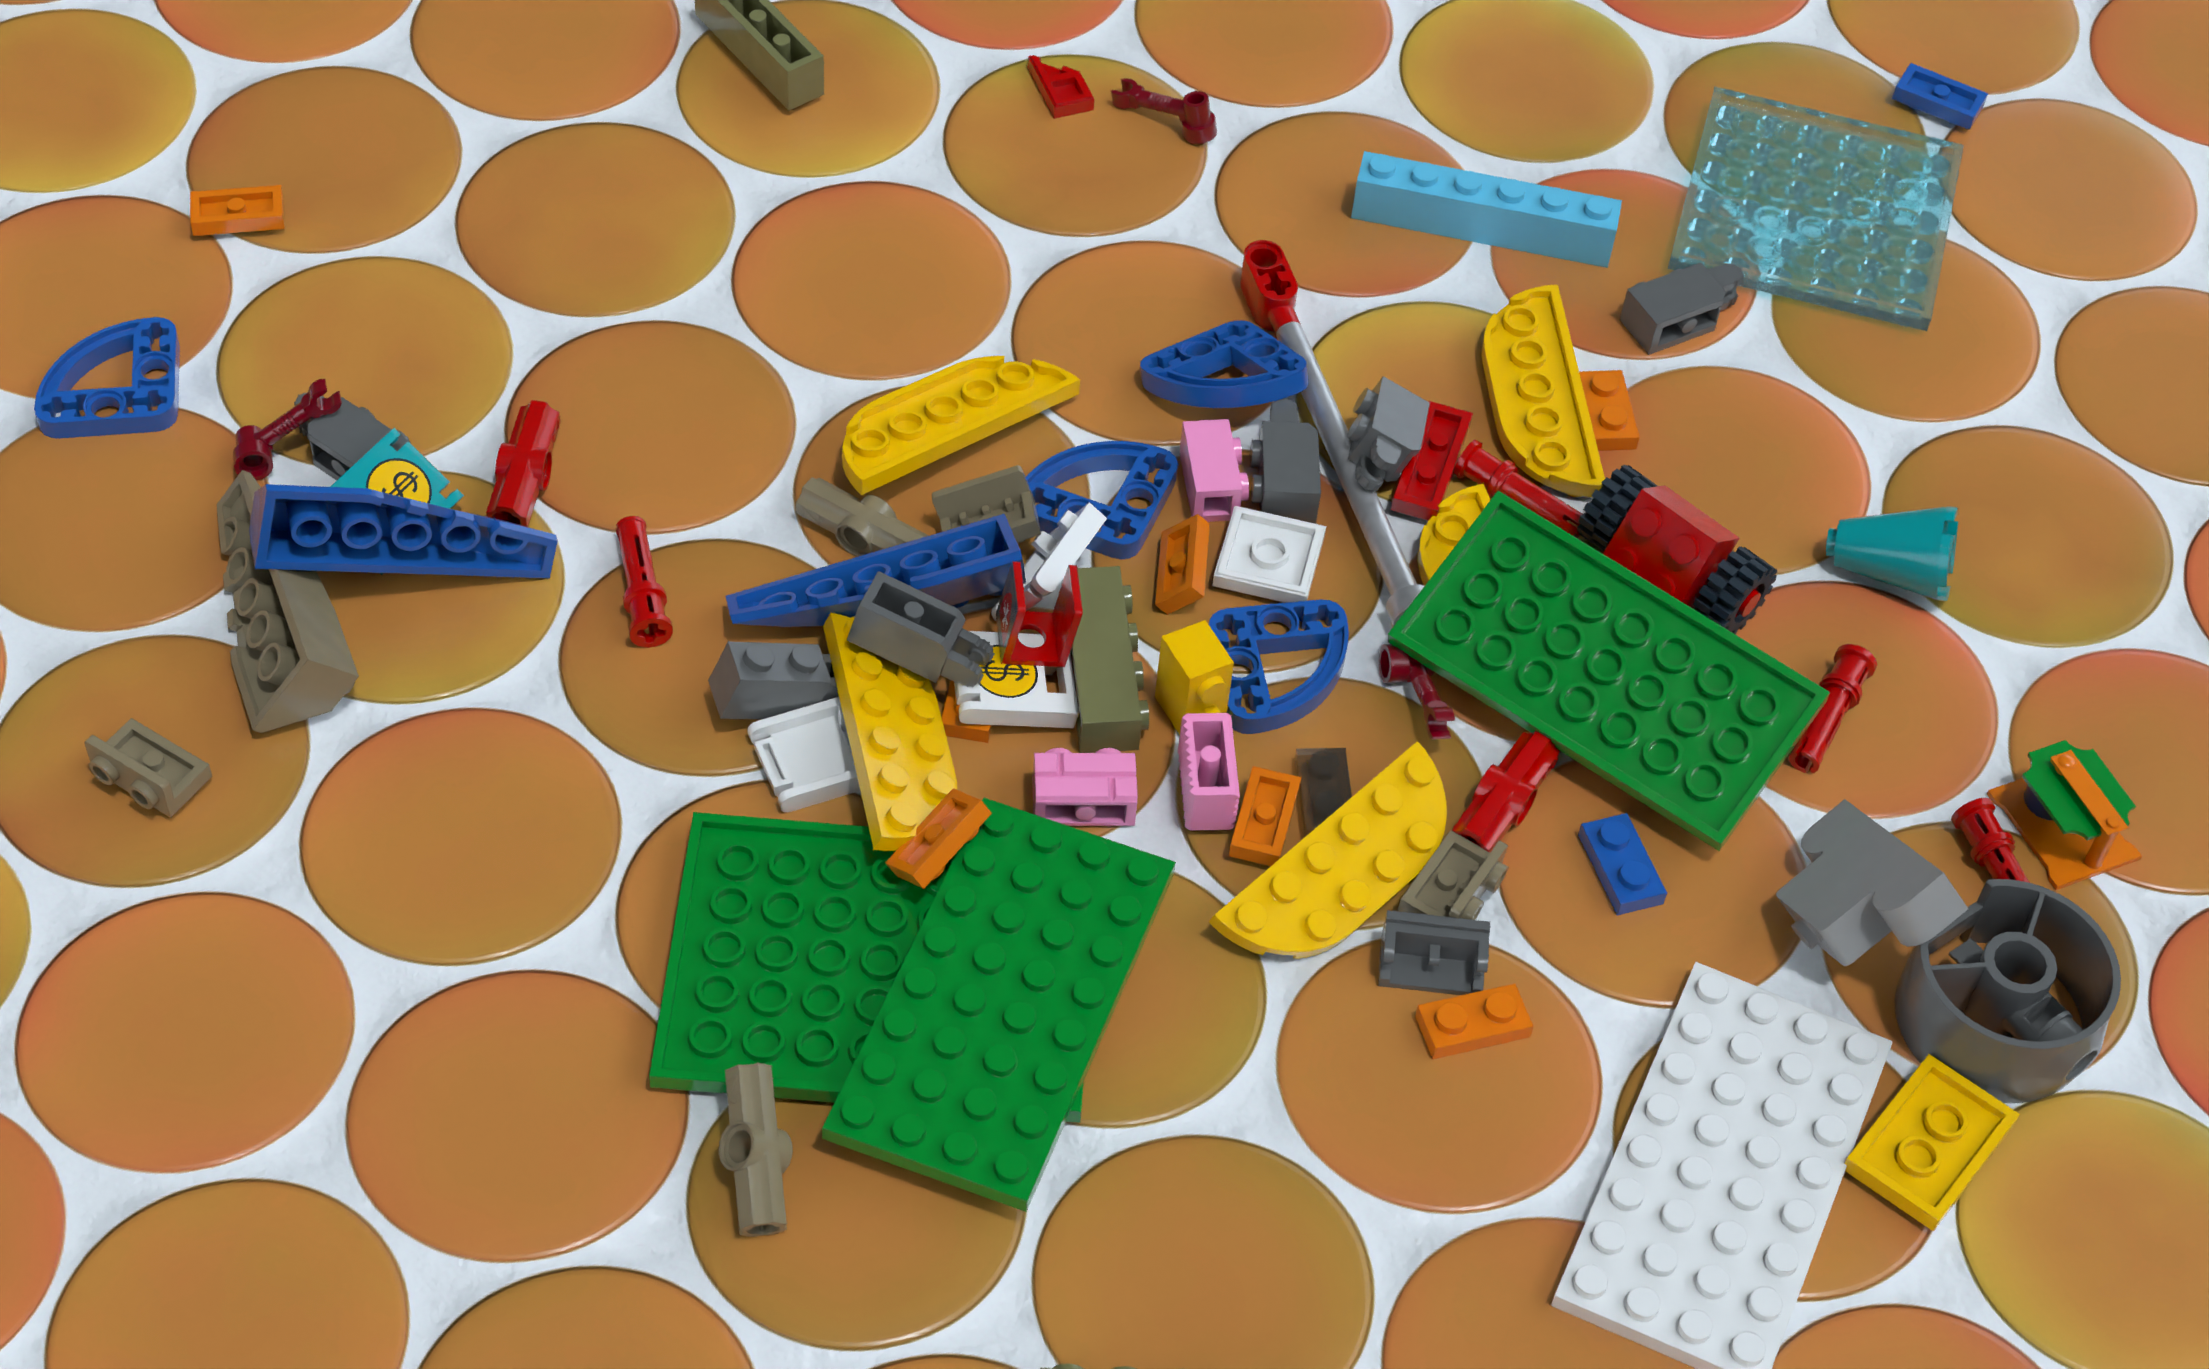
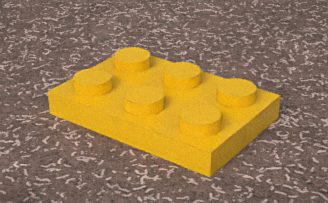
M1928 1054L1846 1158L1844 1164L1847 1167L1845 1171L1914 1219L1935 1231L2015 1125L2020 1114Z

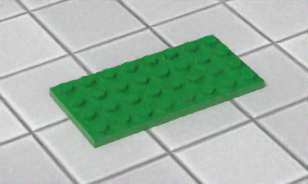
M1500 491L1496 492L1388 633V643L1401 649L1413 659L1529 732L1538 731L1551 739L1559 751L1718 851L1722 849L1827 702L1830 694L1823 687Z
M983 798L982 802L992 814L980 826L976 836L965 843L956 853L822 1127V1139L1027 1212L1173 878L1176 862Z

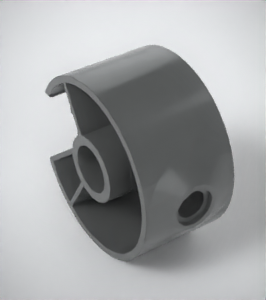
M2009 879L1987 880L1978 900L1970 905L1966 912L1931 940L1914 946L1897 984L1895 1014L1904 1041L1920 1063L1930 1054L2003 1103L2031 1102L2053 1095L2063 1089L2090 1066L2099 1055L2109 1018L2119 999L2121 989L2120 967L2113 946L2104 931L2089 914L2071 900L2033 883ZM1961 934L1960 938L1964 943L1949 952V956L1957 964L1931 966L1929 955ZM1977 943H1988V944L1986 945L1985 949L1983 950ZM2055 977L2065 986L2074 1000L2080 1015L2082 1028L2072 1019L2073 1016L2049 993Z

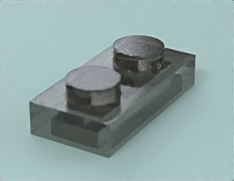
M1346 748L1296 749L1294 761L1296 776L1301 777L1298 794L1304 838L1352 797Z

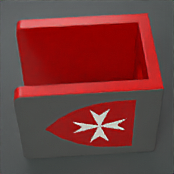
M1011 562L996 611L1001 664L1065 667L1083 615L1077 565H1068L1053 613L1026 611L1021 562ZM1032 629L1043 636L1045 643L1036 648L1028 647L1019 641L1018 634L1021 630Z

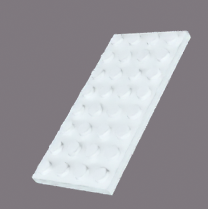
M1695 962L1551 1306L1696 1369H1772L1847 1167L1844 1164L1845 1160L1853 1151L1893 1041Z

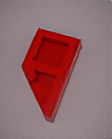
M1035 55L1028 56L1027 68L1054 119L1094 110L1095 99L1080 71L1066 66L1058 69L1041 63V57Z

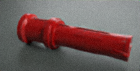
M1478 440L1471 441L1464 449L1454 467L1453 473L1458 478L1466 476L1477 484H1484L1488 496L1493 498L1497 491H1500L1577 539L1580 537L1577 527L1567 522V520L1579 526L1580 523L1578 521L1583 513L1519 475L1515 463L1510 460L1503 462L1482 449L1483 443Z
M627 516L617 522L616 534L619 539L628 586L623 596V604L625 610L631 615L632 620L629 626V636L631 641L640 647H657L666 643L673 634L672 621L665 616L664 611L667 603L666 591L660 584L656 583L646 532V522L639 516ZM647 627L649 628L648 634L645 633V629H647Z
M1844 644L1837 649L1833 658L1835 665L1831 673L1823 676L1819 686L1830 692L1828 700L1789 755V762L1797 770L1803 773H1807L1808 770L1811 773L1818 771L1845 713L1859 704L1863 695L1861 687L1865 679L1873 676L1877 668L1876 658L1866 648L1855 644Z
M1984 797L1972 800L1954 812L1951 821L1956 829L1964 832L1973 848L1970 853L1972 859L1980 866L1986 867L1992 879H2009L2030 883L2013 854L2015 840L2009 832L2002 830L1993 814L1995 805L1990 798Z

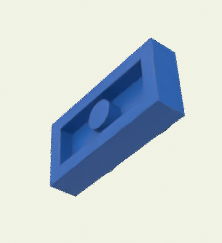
M1910 63L1896 85L1892 99L1906 104L1913 109L1921 110L1946 120L1951 124L1970 130L1984 107L1988 93Z
M1627 813L1581 824L1578 837L1617 916L1664 904L1667 891Z

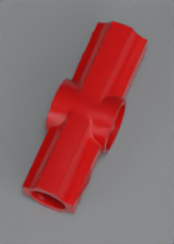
M531 400L528 405L520 406L509 443H502L498 451L495 467L496 483L487 506V517L528 527L539 491H545L549 485L552 471V449L561 423L560 412L551 408L547 402Z
M1538 731L1533 733L1523 732L1500 765L1492 764L1487 769L1475 790L1472 803L1463 812L1451 831L1491 852L1512 825L1518 827L1522 823L1534 803L1538 788L1555 767L1560 751L1554 746L1551 739Z

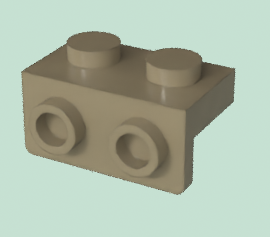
M1019 465L947 487L931 494L933 505L940 519L942 532L1005 514L1017 543L1041 535L1035 500L1023 469Z
M132 718L107 742H104L95 735H91L84 742L90 760L88 764L89 769L97 779L106 785L115 783L128 791L130 796L146 809L154 807L169 817H172L212 777L208 763Z
M1450 830L1401 898L1398 911L1476 920L1484 905V901L1480 900L1486 890L1495 893L1507 874L1509 867L1503 864L1508 845L1499 840L1492 851L1488 852Z

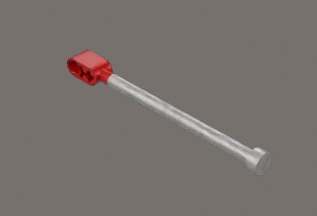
M1268 240L1251 242L1244 250L1240 280L1241 290L1255 322L1265 330L1274 331L1278 341L1307 361L1309 385L1301 393L1391 595L1386 603V610L1394 626L1425 585L1416 583L1376 491L1364 489L1355 479L1357 464L1348 460L1352 440L1347 438L1349 432L1296 315L1295 306L1298 283L1283 250L1279 245Z

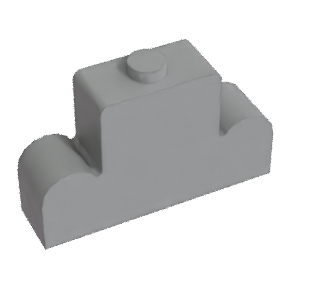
M1846 799L1841 801L1805 832L1801 839V848L1812 863L1776 893L1778 899L1794 919L1795 923L1791 927L1798 937L1810 949L1819 945L1843 966L1852 964L1891 931L1899 942L1905 946H1918L1926 943L1969 909L1944 872Z

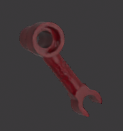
M1128 78L1121 79L1122 92L1111 90L1112 103L1117 108L1137 109L1144 107L1178 116L1179 120L1182 121L1184 139L1190 143H1207L1217 135L1216 118L1214 113L1210 111L1209 97L1205 92L1193 91L1186 94L1183 100L1147 91L1143 86L1138 85L1136 81Z
M326 379L316 380L310 385L309 392L302 397L300 403L263 429L254 425L241 427L236 432V447L233 450L234 469L237 475L244 470L251 473L255 480L267 477L273 470L271 452L273 444L312 417L319 418L322 415L336 412L342 404L340 391L333 393L328 398H319L327 392Z
M1383 644L1379 653V670L1383 682H1411L1424 709V720L1429 738H1451L1447 728V721H1455L1453 709L1441 701L1430 678L1435 672L1410 657L1401 649L1391 644Z

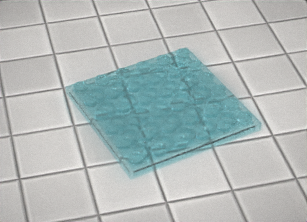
M1714 87L1668 269H1684L1701 262L1708 270L1719 265L1723 266V264L1734 263V265L1742 268L1744 277L1740 284L1741 287L1927 331L1932 319L1964 145Z

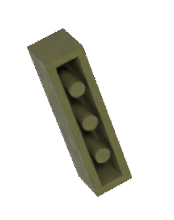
M695 0V15L788 111L824 95V56L769 0Z
M1120 566L1077 568L1083 615L1070 652L1079 710L1076 720L1080 753H1092L1104 748H1114L1119 751L1139 750L1141 730L1149 729V707L1147 700H1139L1138 691L1143 690L1144 676L1142 662L1133 661L1132 652L1138 651V632L1136 623H1128L1127 614H1132L1133 608L1131 586L1122 584Z

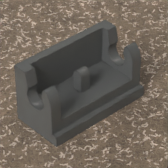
M1387 910L1380 942L1378 986L1453 995H1465L1483 991L1484 973H1487L1490 922Z

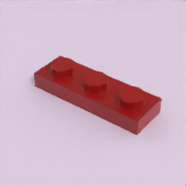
M1429 401L1430 405L1421 450L1405 466L1391 506L1392 511L1427 521L1432 516L1437 517L1438 505L1445 498L1453 476L1454 467L1462 451L1473 416L1471 412Z

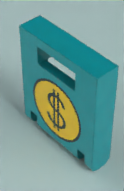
M395 428L387 433L330 486L368 488L452 509L464 497L458 489L451 492L446 499L440 494L449 485L450 481L409 441L396 451L392 445L398 441L401 433Z

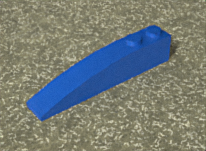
M265 484L254 493L249 526L255 569L550 578L558 543L557 536L552 533L368 488Z
M1001 514L726 595L732 624L779 627L823 626L830 613L850 618L855 617L858 607L878 571L955 608H960L966 605L969 600L984 595H1002L1012 561L1021 562L1023 584L1026 583L1021 550L1005 514Z

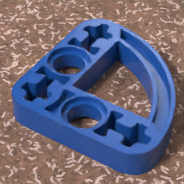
M161 317L131 320L93 333L68 349L51 366L39 386L34 410L40 431L50 438L60 439L158 432L171 427L177 421L179 405L180 344L175 325L170 320ZM160 338V351H153L152 344L154 339ZM133 351L132 386L71 390L86 373L99 364L120 354ZM152 369L168 371L165 376L159 379L144 377ZM106 406H114L119 409L114 415L109 417L94 415L98 409ZM158 406L157 410L152 411V407ZM128 407L133 408V413H129ZM81 410H84L85 416H81ZM61 412L60 417H56V413Z
M1243 320L1224 323L1149 354L1140 362L1142 385L1146 390L1168 401L1195 407L1235 408L1259 405L1295 395L1305 390L1309 385L1307 361L1302 356L1255 324ZM1231 365H1234L1248 375V377L1227 379L1202 378Z
M1129 441L1095 442L1062 451L1039 464L1026 476L1035 502L1040 503L1036 505L1040 530L1050 534L1059 526L1057 523L1065 512L1069 510L1075 514L1090 502L1107 519L1101 526V532L1095 534L1086 549L1115 559H1129L1137 555L1141 550L1176 483L1178 462L1172 452L1166 449ZM1158 468L1160 470L1157 472L1153 484L1148 481L1149 472L1152 473ZM1109 470L1130 471L1111 506L1056 488L1072 478L1088 473ZM1133 497H1142L1149 500L1151 505L1145 509H1136L1131 507L1127 501ZM1055 509H1058V511H1057V517H1054V516H1055ZM1121 533H1126V534L1122 537V539L1116 538V537L1120 536Z
M1319 599L1226 608L1214 613L1209 620V626L1234 664L1245 665L1252 672L1243 678L1232 676L1227 713L1231 715L1232 728L1242 734L1262 733L1298 721L1322 704L1330 695L1341 676L1348 646L1349 630L1346 613L1336 602ZM1317 620H1324L1325 624L1331 627H1323L1322 623ZM1273 621L1281 622L1289 628V631L1282 635H1274L1269 633L1264 628V625ZM1299 621L1302 622L1301 629H1304L1303 631L1298 630ZM1224 629H1231L1232 634L1237 635L1234 647L1229 648L1228 633ZM1327 648L1321 664L1303 684L1280 697L1270 699L1260 654ZM1248 694L1249 707L1255 713H1247L1246 709L1241 707L1242 695Z

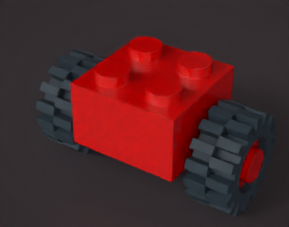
M1623 465L1620 470H1614L1610 479L1606 477L1602 481L1600 490L1596 489L1591 495L1593 497L1592 501L1586 503L1583 509L1586 513L1580 516L1578 521L1580 525L1577 527V531L1581 536L1601 549L1605 556L1735 635L1738 629L1741 630L1746 626L1748 619H1752L1756 615V609L1758 606L1762 607L1766 601L1764 599L1765 595L1769 594L1773 588L1771 584L1776 581L1777 576L1775 574L1777 569L1746 547H1739L1736 552L1732 551L1740 539L1738 536L1667 486L1656 485L1629 465Z

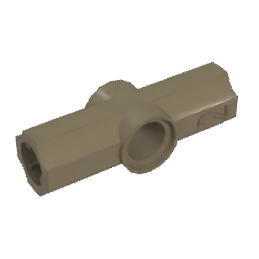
M812 477L803 486L802 492L796 501L797 514L834 533L839 544L856 557L929 536L898 520L890 505L881 498L867 495L861 500L821 478L815 479Z
M763 1063L736 1065L725 1070L730 1125L722 1133L719 1142V1156L724 1167L734 1171L740 1235L749 1237L774 1235L787 1230L782 1174L790 1164L793 1145L787 1132L777 1128L771 1065Z

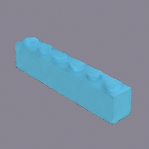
M1364 151L1356 183L1351 218L1608 268L1617 232L1622 200Z

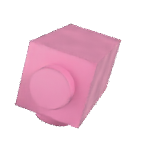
M1229 419L1185 421L1182 426L1179 453L1191 517L1199 514L1207 522L1230 521L1234 506L1241 507V501H1247L1249 498L1247 473H1240L1238 467L1242 462L1240 438L1232 437Z

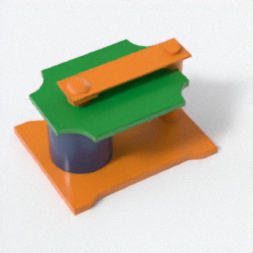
M2063 740L2029 752L2027 756L2030 760V769L2022 774L2021 779L1990 789L1987 792L1993 804L2004 810L2045 867L2048 880L2055 890L2141 860L2142 858L2135 845L2125 840L2120 831L2129 828L2128 813L2134 810L2136 805L2094 749H2079Z

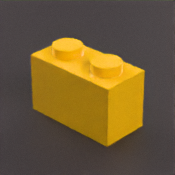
M1206 620L1161 636L1155 698L1179 735L1182 717L1186 714L1227 713L1234 662Z

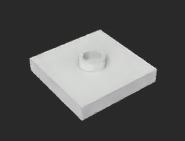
M1234 506L1214 573L1212 586L1285 603L1307 601L1323 545L1326 526Z

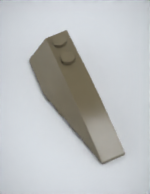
M242 470L216 506L221 553L228 555L230 558L226 572L223 574L224 590L233 593L234 609L232 608L227 613L228 629L237 632L238 646H235L230 651L231 664L252 729L263 733L331 712L341 698L351 691L359 675L336 611L317 572L310 570L255 569L249 526L254 493L261 487L251 473Z

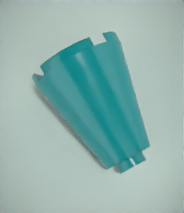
M1945 506L1840 519L1837 528H1829L1826 556H1834V566L1935 600L1947 601L1951 587L1947 586L1948 573L1953 574L1958 532V521H1955L1958 514V507Z

